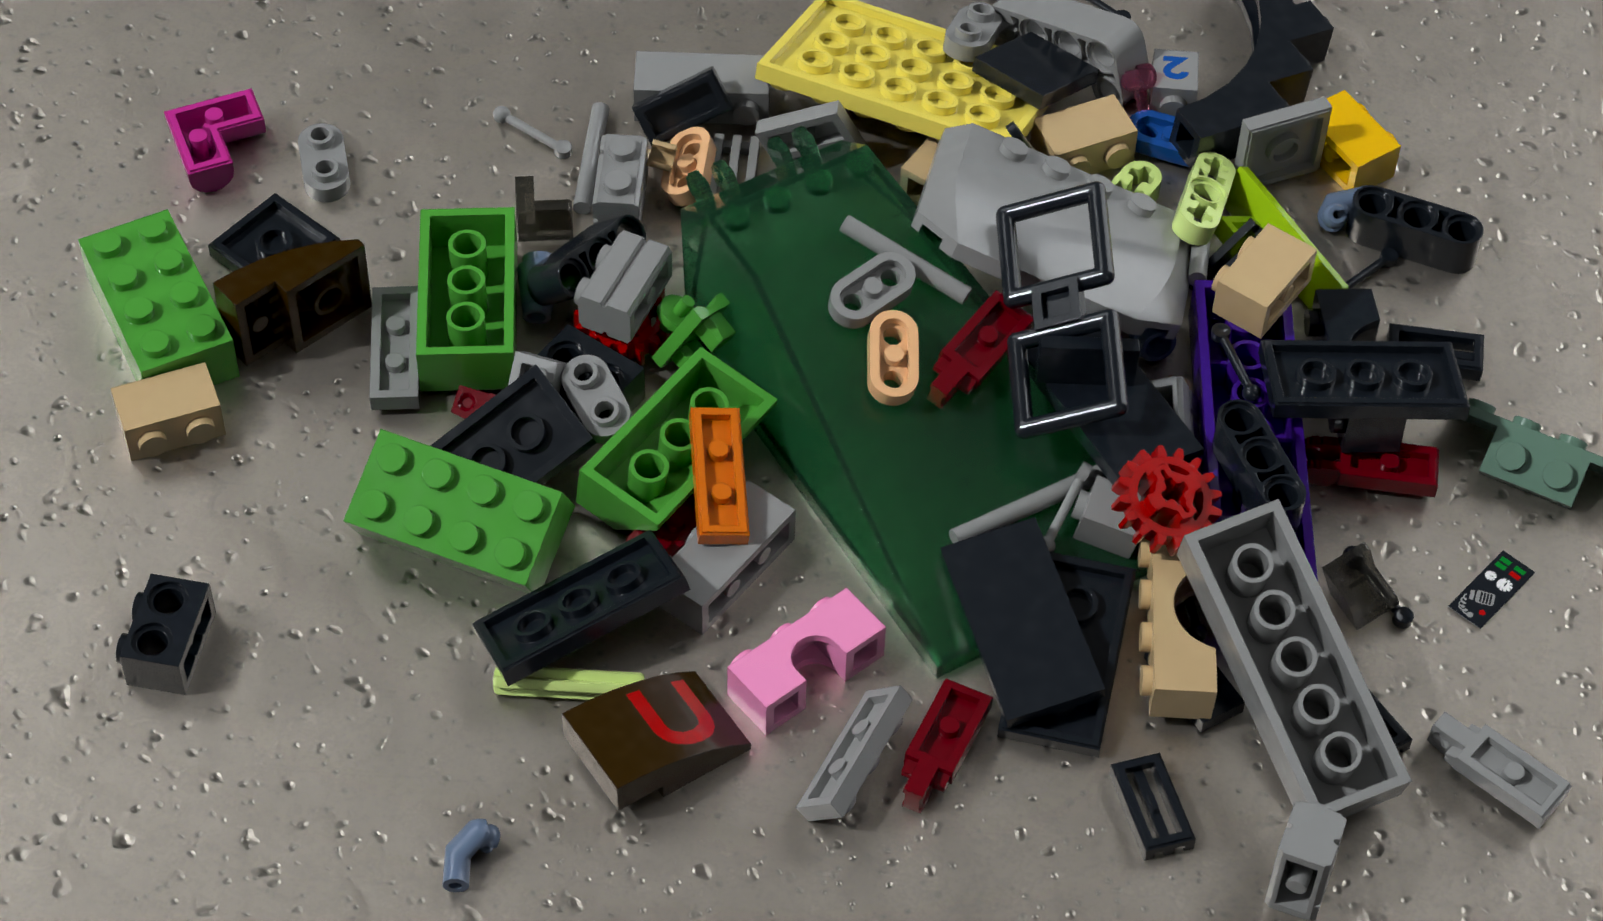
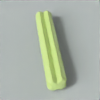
M496 667L493 676V689L497 695L590 700L611 690L644 680L645 676L639 672L544 667L508 686Z

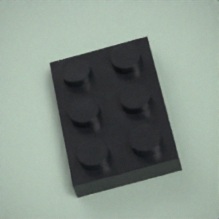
M534 365L430 446L543 485L597 442L541 369Z

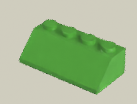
M700 347L579 470L576 503L613 529L657 531L694 493L689 428L690 408H740L743 441L777 405L778 399Z

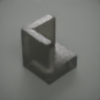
M534 176L515 177L518 242L571 240L573 238L572 201L569 199L535 201Z
M1365 542L1322 567L1331 596L1356 630L1399 605L1397 595L1376 568L1371 550Z

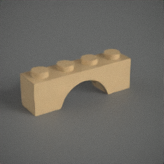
M1143 538L1138 545V567L1147 568V579H1140L1138 606L1141 610H1147L1148 622L1140 623L1139 652L1148 653V665H1141L1140 696H1149V716L1211 719L1217 696L1216 648L1192 637L1182 627L1176 616V607L1187 598L1195 595L1178 556H1170L1166 545H1163L1155 554L1150 553V541Z

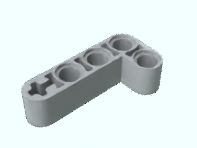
M998 0L992 5L995 12H998L1002 17L999 37L1003 40L1011 41L1026 33L1033 32L1098 68L1097 82L1092 85L1097 99L1114 94L1122 107H1124L1149 86L1151 73L1145 39L1139 26L1131 19L1075 0Z

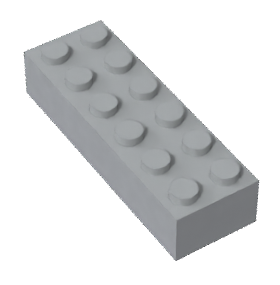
M1279 499L1184 535L1177 551V556L1292 806H1294L1295 802H1301V800L1310 804L1320 803L1330 807L1337 813L1343 814V817H1347L1401 795L1412 780Z

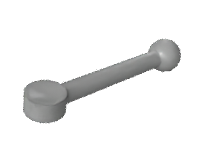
M505 106L495 108L493 117L496 122H507L554 149L555 156L559 159H567L572 155V145L569 141L554 140L512 116L509 109Z
M1085 461L1080 466L1048 532L1043 536L1050 552L1055 551L1054 540L1081 487L1093 468L1092 465Z

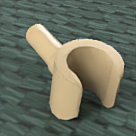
M653 139L652 147L648 149L646 165L671 172L678 146Z

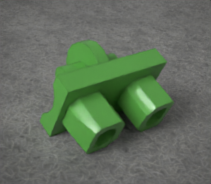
M721 292L714 297L707 307L697 306L694 308L695 301L689 295H684L683 297L673 294L665 296L657 306V316L661 322L660 329L668 334L673 333L651 358L660 368L672 361L680 368L700 347L704 348L699 343V339L712 353L722 348L737 333L722 315L724 310L731 304Z

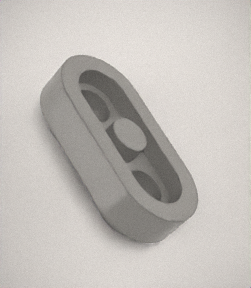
M973 2L969 6L961 8L946 29L943 51L953 59L963 62H974V58L989 51L999 37L1002 22L1001 15L995 12L991 5L984 2Z
M325 123L314 124L305 128L298 138L305 191L310 198L319 202L339 200L350 189V177L343 134L337 127Z
M884 252L876 255L840 279L833 286L828 301V310L833 320L846 328H861L871 323L879 313L890 310L910 295L916 278L913 264L902 254ZM890 279L896 285L887 286L881 280ZM845 304H855L859 310H850L845 307Z
M581 355L573 358L566 364L561 375V382L566 395L581 423L593 439L599 444H605L633 416L628 402L608 366L601 358L594 355ZM584 373H593L585 381L578 380V377ZM605 410L613 411V414L608 418L601 419L598 417Z

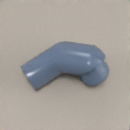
M1363 186L1327 194L1317 213L1319 225L1329 232L1341 230L1347 222L1353 194Z
M486 819L470 820L446 845L442 882L445 890L464 892L469 888L471 858L478 850L490 853L493 851V848H497L501 837L497 826L488 824Z

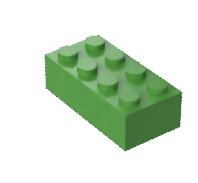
M515 207L421 209L416 360L420 391L458 390L459 385L475 390L504 389L508 386L515 352L517 351L518 243Z
M168 209L78 239L86 276L136 381L206 362L213 385L240 377L233 339Z
M380 429L343 521L361 535L528 594L545 584L575 505L561 491Z

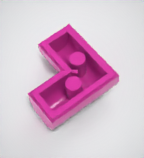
M252 88L164 111L165 120L192 188L199 192L208 193L220 190L228 185L234 177L233 161L227 149V143L266 133L265 120Z

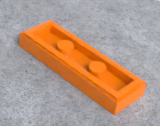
M691 407L689 428L698 544H748L750 531L740 408Z

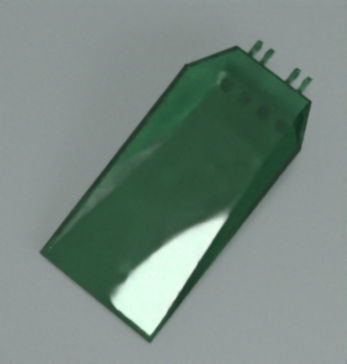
M799 126L793 129L791 135L793 144L802 157L793 160L789 147L783 143L780 137H773L768 140L766 145L768 154L777 168L738 184L734 171L727 165L725 160L721 159L714 162L711 167L713 178L722 190L717 194L713 195L708 181L699 171L695 170L688 173L686 177L687 185L697 202L680 209L684 295H689L694 299V308L697 306L707 307L714 297L721 292L731 303L722 315L737 333L727 344L714 353L700 339L699 343L706 351L778 399L777 405L754 428V431L937 679L980 658L940 555V547L952 544L949 530L1076 474L1084 461L1092 466L1097 464L1070 429L1025 440L1016 436L1014 431L1008 354L977 389L974 388L969 395L958 390L942 409L926 399L927 394L931 390V383L939 375L932 369L938 360L941 350L990 296L962 262L949 257L939 249L942 242L940 237L924 225H922L919 232L911 227L917 206L868 145L841 140L819 150L812 134L808 132L805 126ZM848 215H851L972 288L971 294L962 305L916 277L910 295L890 309L908 314L917 324L919 331V380L912 398L902 405L889 406L882 404L874 399L868 390L867 336L871 323L861 328H846L835 322L828 310L830 293L835 283L878 255L839 231ZM890 279L881 280L887 286L896 285ZM845 304V307L850 310H859L855 304ZM893 337L884 338V340L891 345L899 344V342ZM1030 378L1033 417L1056 412ZM893 380L884 381L885 385L889 387H899ZM1075 499L1054 540L1056 546L1054 552L1135 568L1137 570L1134 581L1146 576L1147 568L1138 567L1139 543L1135 546L1130 558L1127 559L1073 538L1079 521L1070 517L1076 502ZM1063 501L1018 522L1035 517L1042 535L1045 536Z

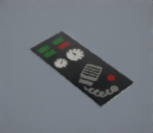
M1503 550L1448 607L1481 629L1535 572Z

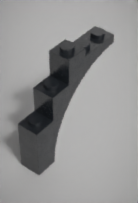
M1236 0L1250 30L1252 55L1247 64L1228 84L1206 98L1177 109L1169 142L1175 146L1178 154L1190 169H1192L1198 155L1202 152H1215L1229 160L1235 159L1243 119L1305 101L1314 70L1311 65L1325 61L1334 30L1329 20L1322 15L1311 1L1295 4L1293 0Z

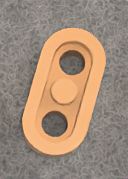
M690 127L683 130L670 141V144L677 145L678 147L671 172L663 170L661 187L673 205H694L706 195L710 188L717 148L709 132L702 127Z
M887 310L879 313L873 319L868 332L867 386L870 394L878 402L889 406H898L912 398L918 384L919 331L917 324L908 314L898 310ZM893 337L899 342V344L891 345L884 340V338ZM893 380L899 387H889L885 385L884 381Z

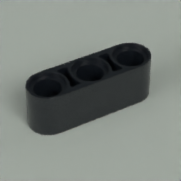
M1374 185L1363 186L1353 194L1346 225V233L1354 243L1380 252L1382 249L1389 247L1395 249L1400 258L1453 274L1466 273L1473 268L1484 231L1482 223L1473 215Z
M626 214L593 224L533 266L527 276V288L532 299L542 306L574 299L581 279L583 277L590 279L594 274L598 254L605 244L612 246L619 233L623 230L642 236L646 241V232L640 220L633 215Z
M1241 399L1230 400L1224 403L1219 408L1212 442L1214 455L1246 511L1279 499L1296 534L1299 529L1307 494L1304 484L1258 407L1249 401Z

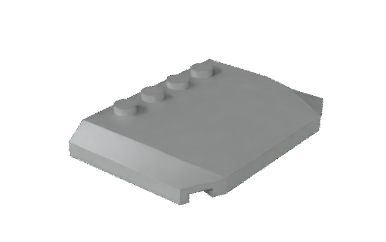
M974 123L944 129L938 142L911 227L919 232L922 225L926 226L942 239L939 249L949 257L1001 279L996 224L997 210L1001 206L1099 181L1106 188L1115 278L1109 285L1084 291L1086 314L1113 309L1119 314L1121 331L1142 336L1145 328L1166 330L1164 339L1174 340L1182 326L1189 290L1188 272L1192 244L1181 240L1172 230V221L1176 211L1156 203L1146 194L1133 193L1114 185L1108 178L1102 175L1089 174L1075 168L1061 157L1048 156L1029 148L1017 138L1004 137ZM1088 203L1016 222L1022 287L1094 268Z

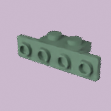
M1475 398L1468 399L1470 410L1467 420L1463 421L1494 432L1492 441L1479 469V474L1570 510L1573 507L1588 469L1603 475V457L1587 451L1588 444L1563 433L1560 434L1559 439L1541 433L1542 426L1530 419L1514 416L1513 421L1494 415L1496 411L1494 406Z

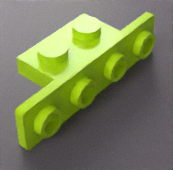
M1246 166L1238 167L1225 204V208L1231 216H1221L1214 232L1221 243L1224 244L1239 228L1252 218L1263 229L1269 223L1316 248L1251 169ZM1318 249L1311 281L1298 295L1308 308L1313 306L1316 289H1349L1347 283Z

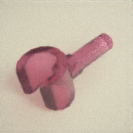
M1150 63L1138 64L1135 66V70L1126 71L1123 74L1121 84L1124 89L1134 93L1138 111L1149 110L1147 89H1151L1155 85L1157 74L1154 66Z

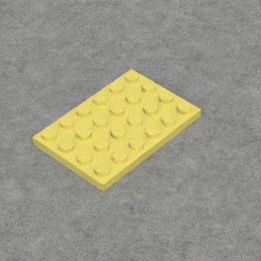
M815 0L757 63L755 79L769 83L775 89L793 91L811 97L820 104L839 100L845 109L853 111L859 117L875 118L893 124L902 131L917 132L936 138L938 141L945 128L971 123L1004 137H1012L1005 127L1012 121L1015 122L1026 138L1034 126L1035 118L1042 116L1049 107L1047 106L1039 110L972 71L974 62H963L949 57L943 51L945 28L858 0ZM994 44L991 49L998 47V45Z

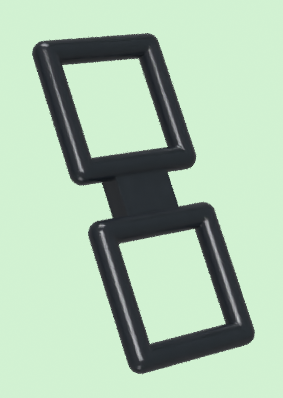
M1094 181L1001 206L996 212L1003 302L1010 309L1032 305L1034 328L1012 333L1007 339L1014 431L1016 436L1025 440L1125 415L1129 404L1119 314L1113 309L1086 314L1084 294L1086 290L1111 284L1115 278L1107 195L1104 184ZM1088 203L1094 268L1022 287L1016 222ZM1101 331L1108 399L1033 417L1027 350L1039 346L1040 335L1079 337Z

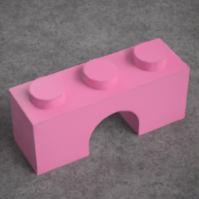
M845 588L832 598L825 597L819 600L809 613L794 623H786L780 626L771 635L770 639L755 649H747L738 654L727 667V695L765 735H768L806 709L807 680L797 671L798 669L810 664L825 665L833 669L846 682L884 656L886 626L848 588Z

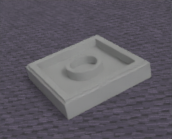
M1324 96L1243 119L1234 164L1235 169L1237 170L1240 166L1249 167L1264 186L1319 170L1332 112V106L1327 98Z

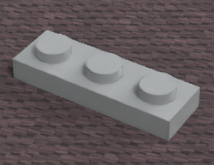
M418 286L372 288L369 395L371 410L418 409L420 406V385L416 360Z
M901 685L865 692L796 806V809L808 821L843 818L853 808L859 789L867 776L878 766L881 752L890 737L901 727L903 723L902 717L913 700Z

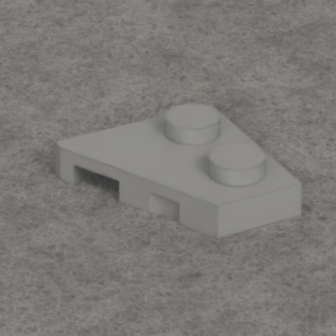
M839 100L757 121L755 135L776 164H808L813 167L832 169V162L834 160L859 163V171L862 172L874 171L875 156Z

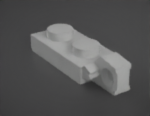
M1444 712L1433 724L1427 738L1429 743L1445 755L1443 757L1450 766H1453V769L1538 829L1566 798L1572 787L1567 780L1486 724L1482 729L1473 724L1466 727Z

